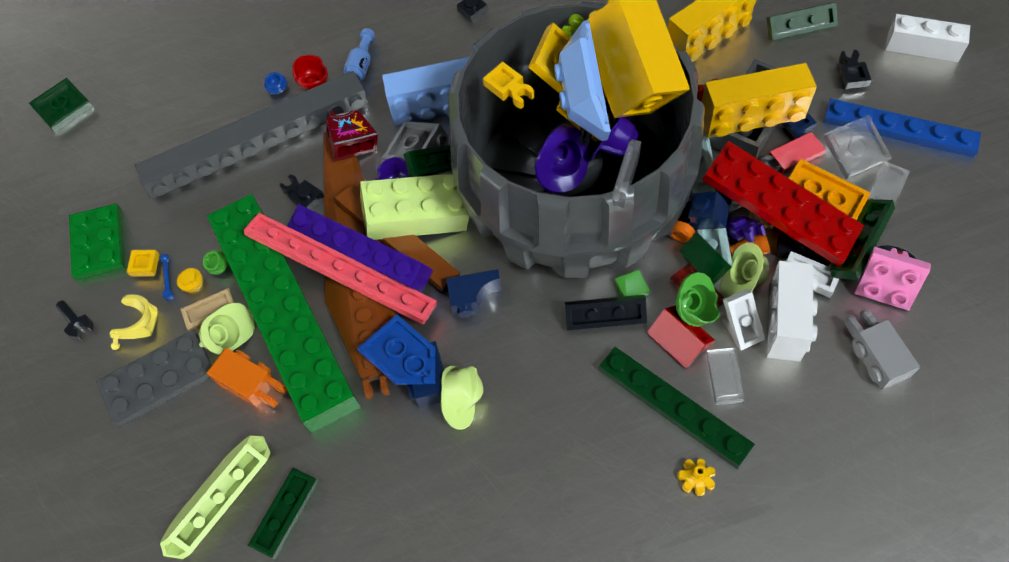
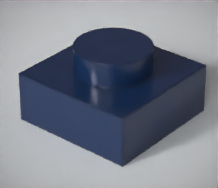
M807 112L805 119L781 124L796 139L815 129L817 122Z

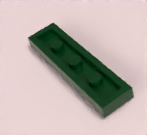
M867 199L857 218V221L864 226L844 263L839 267L834 263L831 266L830 273L832 278L859 280L874 247H876L895 209L893 200Z

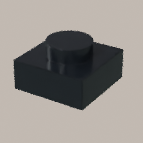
M462 0L457 4V11L470 22H473L488 11V6L482 0Z

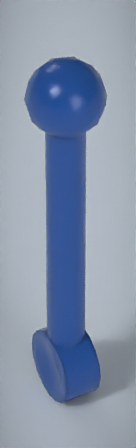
M161 254L159 260L163 266L165 291L162 293V296L165 300L170 301L174 297V293L170 290L167 263L170 258L168 254Z

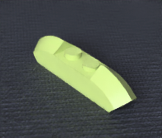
M250 435L240 442L191 497L172 521L160 542L163 556L184 559L194 551L268 460L270 450L263 436Z

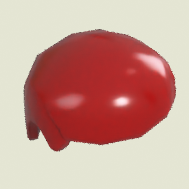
M308 54L294 60L292 66L293 77L301 88L310 90L327 82L328 70L323 65L320 57Z

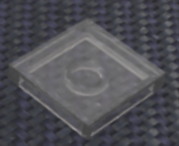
M870 115L823 135L845 180L892 159Z

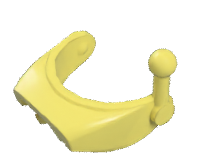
M131 294L123 297L121 302L124 305L138 309L143 316L130 327L112 329L109 333L111 338H113L111 348L113 350L120 348L118 339H139L151 336L158 318V308L140 295Z

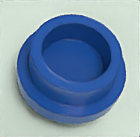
M273 72L266 76L264 87L270 94H279L286 89L287 80L280 73Z

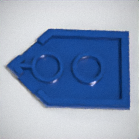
M397 314L357 348L358 352L395 385L435 384V346Z

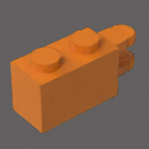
M226 347L206 374L216 384L256 408L261 401L275 408L278 402L272 396L267 395V393L273 388L277 392L285 394L287 392L286 386L275 380L270 375L272 370L263 363L258 362L254 364L249 361L251 358L241 350L233 352Z

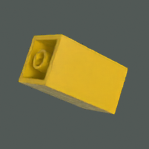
M608 0V4L603 8L589 14L587 20L590 22L600 80L614 118L651 114L690 90L657 0Z

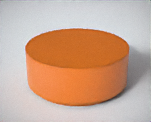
M677 221L669 236L678 242L687 243L695 235V230L689 224Z

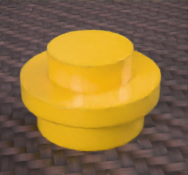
M195 268L183 270L177 278V285L184 292H196L203 284V276Z

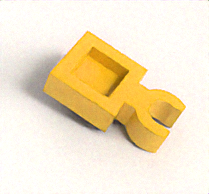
M503 61L483 78V85L503 101L510 96L513 98V104L520 109L524 107V100L520 96L525 95L530 99L534 98V90L530 85L523 84V76Z

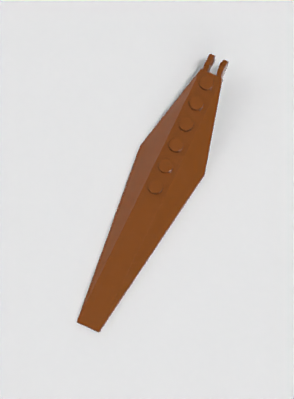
M324 132V216L366 236L365 227L337 205L334 198L352 183L360 189V181H365L357 157L334 162L327 135ZM325 276V302L363 382L366 399L373 398L374 392L371 381L379 379L383 395L390 394L388 378L358 352L357 348L391 320L397 312Z

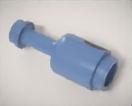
M368 28L363 29L360 33L361 42L359 48L356 47L350 50L343 68L344 74L354 71L360 82L365 78L371 61V56L367 51L369 44L375 40L374 31Z

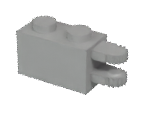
M865 309L860 312L861 320L866 329H863L854 316L851 315L845 318L847 329H849L854 338L852 341L854 353L863 360L868 368L870 378L875 383H878L881 390L911 378L920 368L889 320L879 323L871 311Z

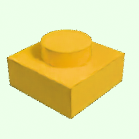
M132 250L127 273L131 277L155 276L160 254L157 250Z

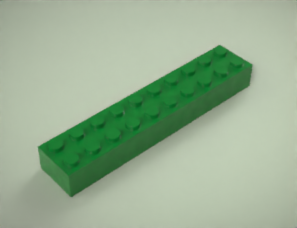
M250 194L206 216L303 424L312 434L361 407L285 255L245 236L244 229L258 213L264 215L253 194Z

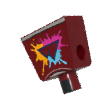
M340 106L334 107L330 111L331 116L326 118V135L334 162L377 151L378 134L359 111L344 112Z

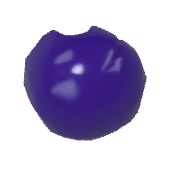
M400 157L386 159L377 167L378 178L375 180L410 177L405 160Z

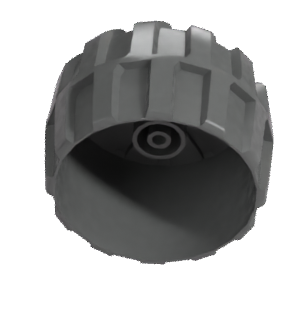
M582 1L580 4L551 7L542 5L522 11L521 16L497 29H490L474 43L472 56L465 67L457 71L453 77L448 95L451 169L460 196L471 221L481 237L494 235L503 244L507 259L526 270L534 263L552 267L553 271L564 278H588L591 268L604 266L610 269H623L644 259L650 242L671 233L686 206L697 179L702 151L705 107L697 99L698 72L688 53L680 51L674 45L690 90L651 114L626 117L635 125V130L638 132V138L631 152L616 156L598 151L594 158L589 161L587 172L582 182L569 192L553 193L539 184L535 175V163L546 139L562 124L576 126L556 110L560 102L559 93L528 68L547 26L555 23L560 29L565 25L570 26L568 20L575 13L579 14L586 21L591 12L601 9L607 4ZM502 61L522 75L523 84L530 85L534 90L533 99L525 95L520 96L524 100V107L522 109L513 104V98L510 96L503 101L483 85V78ZM592 139L590 140L588 146L589 160L603 141L594 142Z

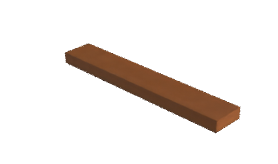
M352 183L334 197L335 203L364 226L360 189ZM416 235L379 239L386 246L431 268L433 272L428 281L442 293L448 288L446 278L460 276V272Z

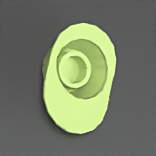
M745 243L735 250L731 258L733 266L725 273L721 282V295L725 299L746 289L752 292L754 288L766 282L770 267L767 258L763 256L759 246L754 243Z
M229 303L209 315L202 322L199 331V339L201 341L199 346L205 347L217 355H221L226 347L232 351L235 350L254 333L255 319L251 310L240 303Z
M449 366L444 369L441 378V409L445 420L451 427L456 430H463L469 427L474 419L475 403L480 400L484 387L482 380L477 374L476 367L459 368L457 366Z

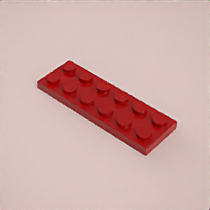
M729 141L702 178V181L838 267L846 260L864 226Z

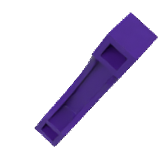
M300 204L297 205L287 227L421 293L433 272L425 264Z

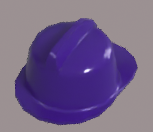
M626 117L615 118L610 126L611 132L608 140H604L589 161L594 158L598 151L616 156L630 153L638 138L635 125Z

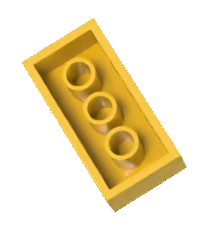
M696 0L669 18L667 29L671 40L680 51L687 52L692 62H694L705 51L713 49L717 43L731 37L736 30L747 26L752 20V12L756 0Z
M807 63L705 82L702 103L705 107L704 129L707 138L722 137L730 133L747 132L755 128L772 127L781 123L797 122L805 119L817 88Z

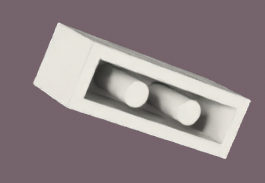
M896 14L887 34L885 51L959 62L969 44L970 25Z

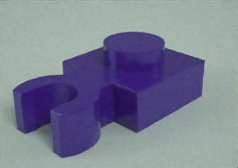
M744 215L732 218L730 223L726 225L727 237L738 241L745 237L747 242L755 241L753 236L766 235L763 224Z

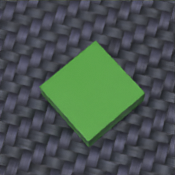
M639 269L615 278V284L622 297L648 296L650 294V290Z

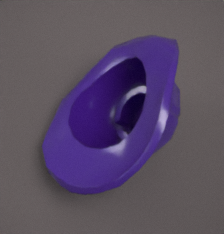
M568 124L558 126L548 136L536 159V178L539 184L550 192H569L578 186L586 175L589 163L588 146L585 147V144L581 146L578 143L581 131L574 126Z

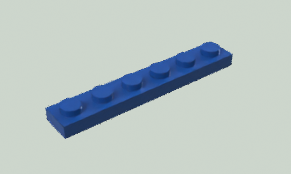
M832 98L829 100L823 122L973 158L978 153L981 132Z

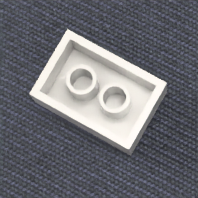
M789 261L778 262L769 284L767 358L800 362L806 352L809 353L811 342L816 341L817 325H813V316H816L818 302L816 299H813V291H816L818 276L813 275V264Z

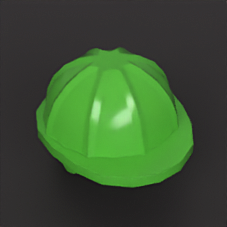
M695 272L689 274L683 280L674 303L679 317L687 325L699 327L716 321L718 316H720L717 309L718 295L715 292L711 279L704 273Z

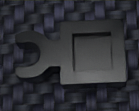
M853 50L851 58L845 55V51H841L839 63L841 64L839 72L845 89L868 87L872 81L866 63H858L860 55L857 50Z
M291 174L288 176L290 182H292L291 185L285 186L283 183L280 184L283 193L289 195L288 197L291 202L296 205L300 204L310 210L324 198V194L320 189L306 180L299 184L297 178Z

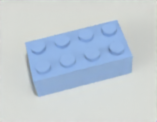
M470 57L382 75L394 126L402 125L404 121L418 122L449 115L448 95L454 74L465 67Z

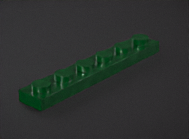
M614 347L599 365L598 370L736 469L739 468L755 444L617 347Z

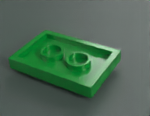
M117 203L69 215L71 277L78 281L125 269L121 208Z

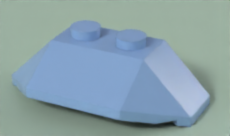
M586 20L581 23L560 52L558 64L554 65L556 81L562 82L563 92H559L560 104L562 109H567L568 118L601 141L608 140L611 129L590 22Z

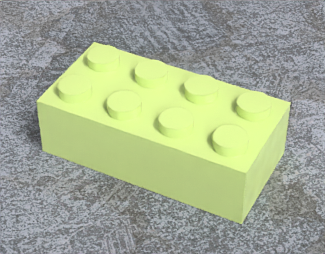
M453 174L360 181V201L365 233L367 237L373 240L406 235L420 236L460 232L467 229L469 214L464 206Z

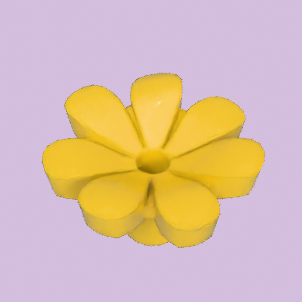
M691 459L683 462L686 470H680L677 473V478L686 481L682 485V489L685 492L689 493L694 488L697 496H703L705 488L708 490L714 489L715 482L710 478L715 476L714 467L706 468L705 460L698 459L696 463Z

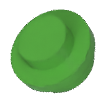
M221 250L209 251L203 258L204 268L213 275H219L224 272L228 264L224 252Z

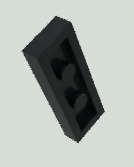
M645 295L565 302L567 331L647 323Z

